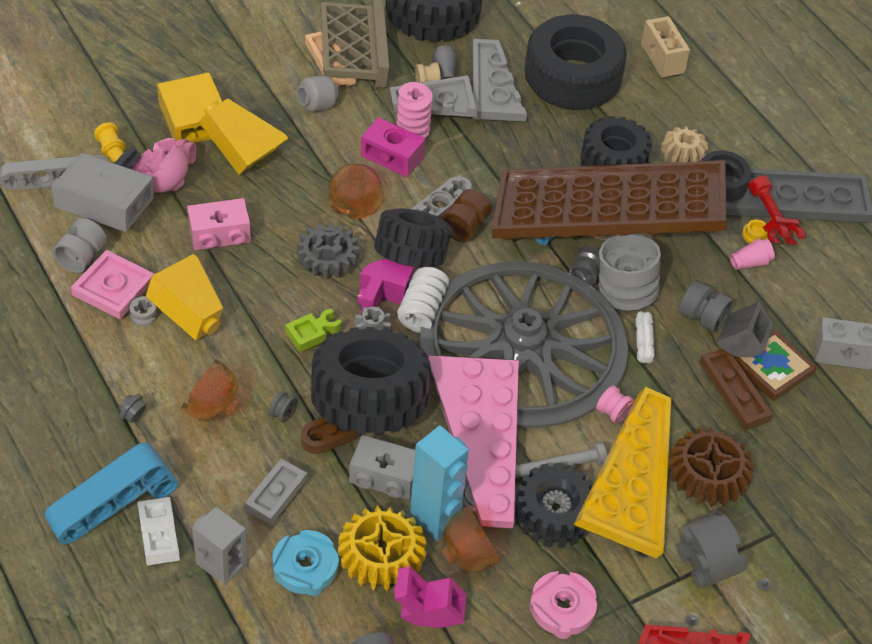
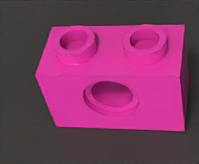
M379 117L361 136L362 157L405 177H408L424 158L425 138Z

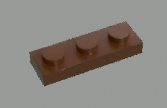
M720 349L701 356V366L744 431L771 421L773 413L732 354L724 349Z

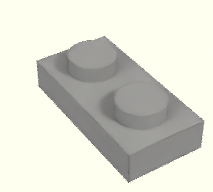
M280 459L246 500L244 510L272 525L307 481V472Z

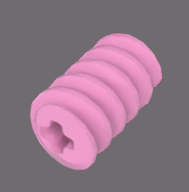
M409 82L400 87L398 91L396 125L426 139L430 132L432 92L429 87L422 83Z

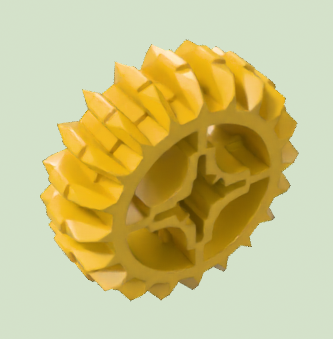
M377 505L375 512L371 513L364 508L362 517L353 514L351 523L345 522L343 533H340L338 538V556L341 559L342 568L348 569L349 578L358 577L360 587L369 582L373 591L377 585H383L387 592L390 584H396L398 569L410 566L416 573H419L422 563L426 558L425 549L427 542L425 537H423L422 527L416 526L414 517L405 519L406 514L404 510L395 514L393 513L392 506L387 511H381Z

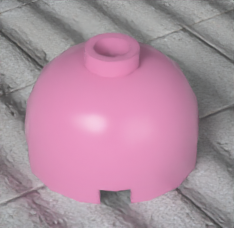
M166 138L157 143L159 148L154 152L150 149L145 151L141 155V159L132 168L134 171L153 177L154 193L178 190L184 184V178L188 171L189 162L184 150L174 138Z

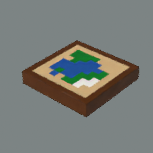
M776 330L771 332L762 354L747 358L734 356L750 381L772 401H775L815 374L817 369L811 361Z

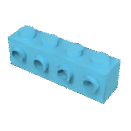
M440 425L416 444L410 518L414 517L416 524L421 526L436 541H439L446 534H453L461 523L460 515L463 506L462 500L469 449L460 438L453 437Z

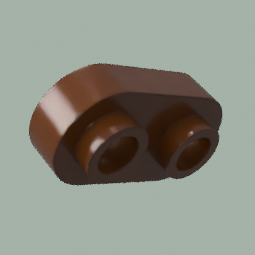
M323 417L307 423L302 428L301 444L306 451L320 454L353 441L359 434L353 430L349 432L342 431L339 425L333 426Z

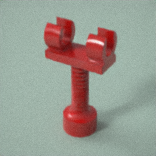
M764 175L752 180L748 184L752 196L755 198L760 197L772 219L763 226L769 241L781 243L776 233H779L788 244L798 245L793 238V233L796 232L798 239H805V231L802 227L798 226L800 224L798 219L783 218L770 193L773 185L768 176Z

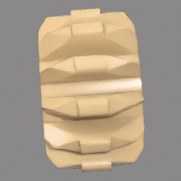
M685 126L681 130L675 127L673 131H667L662 142L661 154L664 155V162L667 163L698 162L707 154L708 143L705 141V135L698 134L697 129L688 130L687 126Z

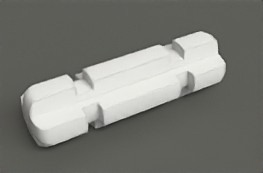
M642 311L638 312L636 317L637 360L640 363L646 362L649 364L653 362L655 356L653 326L651 325L653 320L650 312L644 313Z

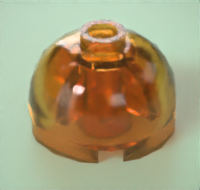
M353 163L340 167L331 176L329 182L328 202L330 207L339 215L341 211L348 214V218L352 219L366 218L375 214L378 211V206L383 202L384 192L381 178L374 169L364 164Z
M218 359L213 361L212 366L215 370L209 366L190 392L189 396L191 397L188 402L191 404L188 405L184 402L180 408L183 412L199 421H215L223 413L230 416L239 403V400L235 398L239 389L238 380L234 372Z
M469 506L464 507L451 518H448L442 532L445 546L440 549L450 565L457 563L464 571L477 573L488 570L501 561Z

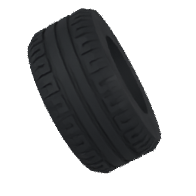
M579 14L556 16L543 22L530 35L524 68L525 78L531 89L549 104L571 110L595 108L609 101L620 89L626 65V46L619 34L610 25L599 19ZM564 60H578L587 64H574Z

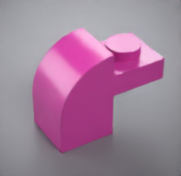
M388 259L378 260L367 265L360 273V292L357 303L361 304V316L364 307H377L381 299L401 304L412 280L414 267L402 265Z
M410 566L398 569L394 594L395 599L402 605V619L417 626L434 628L464 623L467 594L451 578L427 583Z

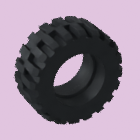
M386 0L385 9L392 24L398 30L402 29L403 34L409 37L411 35L415 36V39L420 41L427 39L429 42H437V40L446 42L451 41L453 37L456 39L462 37L465 32L468 33L475 27L480 19L482 0Z
M356 327L350 328L348 332H337L333 338L328 337L313 354L311 372L312 404L322 418L325 417L328 423L333 426L337 424L341 430L347 432L353 430L361 435H366V433L383 435L386 431H391V433L400 431L402 426L407 428L416 419L420 418L428 405L431 373L429 357L414 339L409 340L407 335L400 332L398 334L393 333L391 329L383 328V330H378L375 327L359 329Z

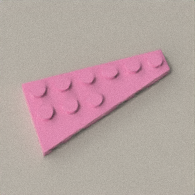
M428 356V360L431 363L434 386L437 394H439L450 434L453 437L460 438L469 449L466 479L480 525L483 527L513 528L519 361Z

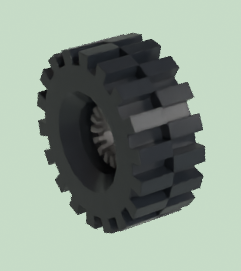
M548 463L542 464L540 472L536 467L530 470L529 476L525 475L521 485H519L515 506L516 521L518 525L523 524L522 532L525 535H528L530 532L532 533L531 540L536 543L543 539L545 540L544 546L551 547L552 542H557L558 548H563L566 541H569L572 546L578 543L579 537L583 540L588 534V530L573 524L594 483L591 479L585 482L586 474L582 471L578 474L574 473L575 467L568 465L566 470L561 468L562 463H555L554 468H549ZM554 503L560 504V508L556 512L552 509Z

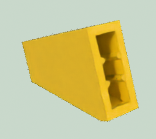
M226 99L220 104L214 101L203 110L205 115L199 121L238 175L280 148L288 139L286 134L230 99Z
M195 254L152 275L146 297L194 340H198L206 334L211 335L218 329L223 306Z

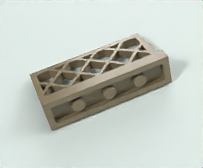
M373 0L372 6L321 2L324 76L375 80V87L386 88L389 59L383 0ZM327 12H337L339 16L334 18ZM354 14H363L366 17L360 20ZM347 19L353 25L347 27L341 22ZM335 27L341 32L335 35L329 29ZM361 29L366 35L361 37L355 31ZM348 36L354 42L348 44L342 39ZM336 44L342 49L336 52L330 46ZM362 46L368 51L362 54L356 48ZM349 53L356 59L350 62L343 56ZM337 61L343 67H330V64ZM363 63L367 67H369L370 70L360 69L357 66Z

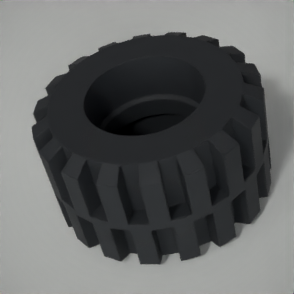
M609 116L608 119L600 118L598 122H592L585 131L580 164L581 166L648 164L652 148L651 136L649 132H645V127L637 125V122L634 120H626V117L620 116V118H615V116Z
M403 208L385 210L380 216L374 249L386 259L402 265L419 268L437 267L445 262L452 227L443 219L426 212Z

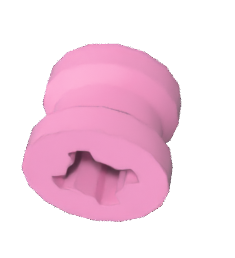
M612 385L600 397L596 410L601 414H608L612 422L619 424L629 414L634 404V399L630 396H623L620 393V389Z

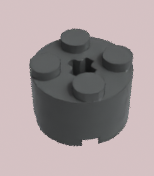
M716 511L678 528L681 542L676 544V549L680 559L683 562L688 561L693 569L691 570L692 579L698 588L711 586L746 570L745 554L739 556L736 548L737 545L742 543L736 529L725 514L719 515V511Z

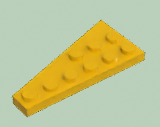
M645 387L638 393L573 524L654 558H658L664 553L671 413L670 397L648 387Z

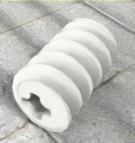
M433 267L419 268L414 272L397 311L398 319L407 329L420 333L421 327L428 329L432 327V322L436 317L435 313L438 312L439 304L443 300L442 296L445 295L446 288L449 286V278L444 272Z

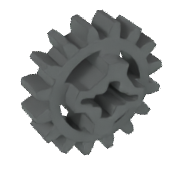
M330 222L325 228L320 223L317 224L316 230L308 227L307 235L300 234V242H297L298 263H303L304 270L312 268L313 276L321 272L324 278H327L329 273H333L337 278L339 277V271L342 270L345 273H349V267L356 266L357 258H359L358 238H353V231L351 230L343 232V225L338 226L336 229L333 228V224Z

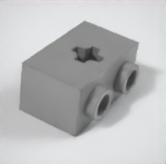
M822 317L814 339L815 362L872 370V324Z
M362 435L350 462L349 483H353L363 489L370 488L384 492L394 498L401 497L409 500L412 494L415 450Z
M214 507L208 514L201 515L192 528L195 561L197 565L225 586L247 565L246 528L218 507Z

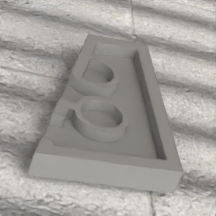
M468 76L422 82L432 92V115L477 117V109ZM402 86L390 87L393 110L397 113L398 91Z

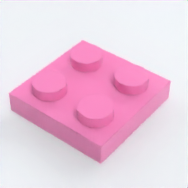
M106 250L71 286V294L121 319L130 310L129 305L131 301L141 297L148 290L154 273Z

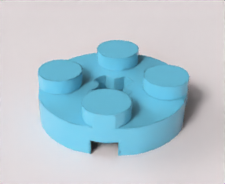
M312 530L300 531V535H294L290 538L289 535L285 536L278 542L273 552L274 579L284 588L294 593L308 594L310 596L321 594L324 588L334 581L338 573L339 557L334 549L333 542L324 534ZM306 557L311 558L312 565L309 567H302L297 562L298 559L304 561Z

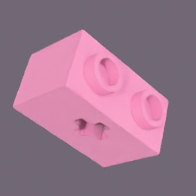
M244 198L187 206L188 225L194 250L251 242L250 221Z

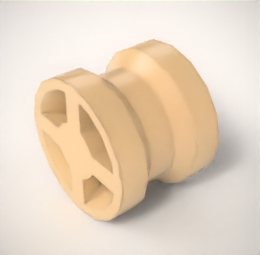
M431 63L429 66L416 64V82L441 80L438 63Z

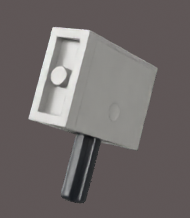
M132 146L126 149L115 163L81 153L74 162L69 163L65 172L54 180L51 187L54 207L90 219L97 225L104 224L126 232L153 200V177L131 170L141 159V153L137 151L136 147Z

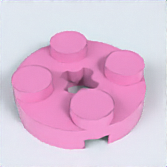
M559 571L550 572L541 577L534 585L529 606L530 612L543 629L553 633L557 638L567 639L571 635L583 632L593 622L597 609L596 592L591 583L577 573L570 572L569 575H558ZM559 598L562 601L570 600L569 608L559 607L556 599Z

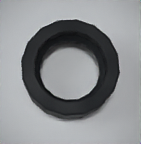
M720 150L706 154L700 161L725 160V171L733 174L738 179L735 182L726 183V202L740 199L746 193L750 181L751 169L749 163L742 156L730 151Z

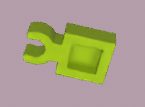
M327 309L317 319L310 313L285 324V332L298 351L302 352L322 343L326 339V333L335 334L339 332L342 327V321L339 319L335 322H329L334 319L333 309Z

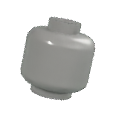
M328 76L307 77L302 80L297 88L299 104L310 112L329 110L334 106L338 97V88Z

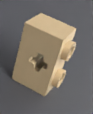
M667 16L646 20L641 45L660 77L685 73L690 49L671 18Z

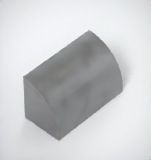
M758 301L728 315L717 343L726 352L734 356L754 357L764 352L774 324Z

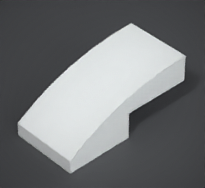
M170 497L137 502L147 566L179 561V549Z

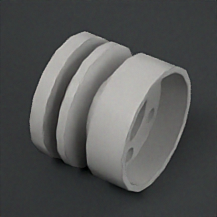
M640 234L616 235L610 237L601 245L599 250V292L614 308L627 311L639 310L651 305L657 299L660 289L659 271L661 264L659 246L652 239Z

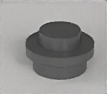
M136 394L135 396L128 395L119 405L118 409L121 411L119 418L123 421L128 420L130 423L135 422L147 407V403L143 401L144 397L141 394Z

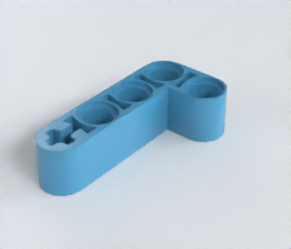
M140 443L53 503L45 511L44 517L61 544H70L146 491L156 499L170 495L177 488L178 480L161 455L150 443Z

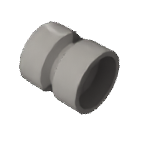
M86 218L76 219L67 230L66 235L62 236L53 247V256L65 269L73 273L84 272L92 262L94 255H97L106 244L107 236L95 222Z

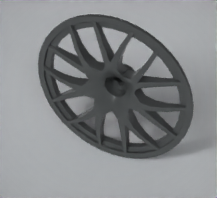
M531 262L494 263L459 275L449 282L446 293L442 296L443 300L439 304V310L435 313L436 317L432 322V327L430 329L421 327L420 346L428 356H442L439 350L442 349L456 354L468 355L469 357L467 358L519 361L518 376L528 369L538 378L547 406L518 407L517 404V427L519 428L552 427L574 421L594 411L603 393L612 385L617 387L620 383L628 356V343L621 319L613 306L598 290L566 271ZM499 276H531L520 302H518ZM538 277L565 285L560 298L547 313H539L532 308H528ZM490 278L503 299L509 314L497 315L486 309L474 297L468 287ZM570 289L576 291L594 306V308L561 314ZM462 292L466 302L476 316L450 313L444 310L451 300ZM601 315L609 334L595 338L574 339L563 337L557 331ZM439 320L486 333L488 337L473 342L447 341L437 339V327ZM611 343V357L608 366L582 353ZM551 359H562L602 374V376L590 389H586L561 373ZM552 384L577 395V397L555 405Z

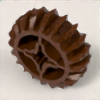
M699 427L694 434L687 431L684 438L677 440L669 456L668 468L671 472V482L677 483V491H686V499L691 497L697 498L698 505L703 500L708 501L710 507L715 505L716 501L723 507L728 503V500L735 503L739 496H743L747 492L748 486L753 479L754 462L751 461V452L745 451V442L736 443L735 435L731 437L725 436L724 429L719 433H715L712 427L707 432H704Z

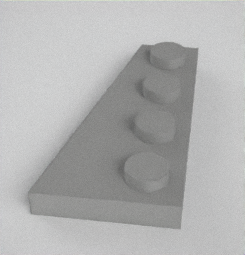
M473 39V97L477 109V117H473V119L526 121L527 113L525 107L521 105L520 94L518 90L516 91L513 84L514 78L507 68V60L499 40Z

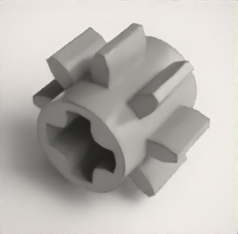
M378 306L364 307L362 316L355 315V326L359 329H366V327H375L378 330H383V328L391 329V324L389 323L390 314H384Z

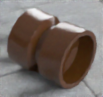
M473 189L463 190L441 219L451 225L450 237L459 242H467L489 217L492 207L482 193Z

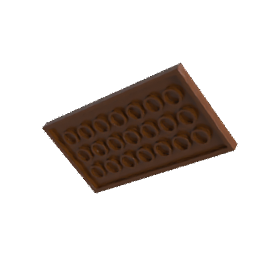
M725 160L502 170L491 228L492 238L511 240L514 238L530 237L539 239L553 236L568 238L581 235L597 237L600 235L617 234L626 236L638 233L655 235L666 232L684 234L705 231L714 233L726 230Z

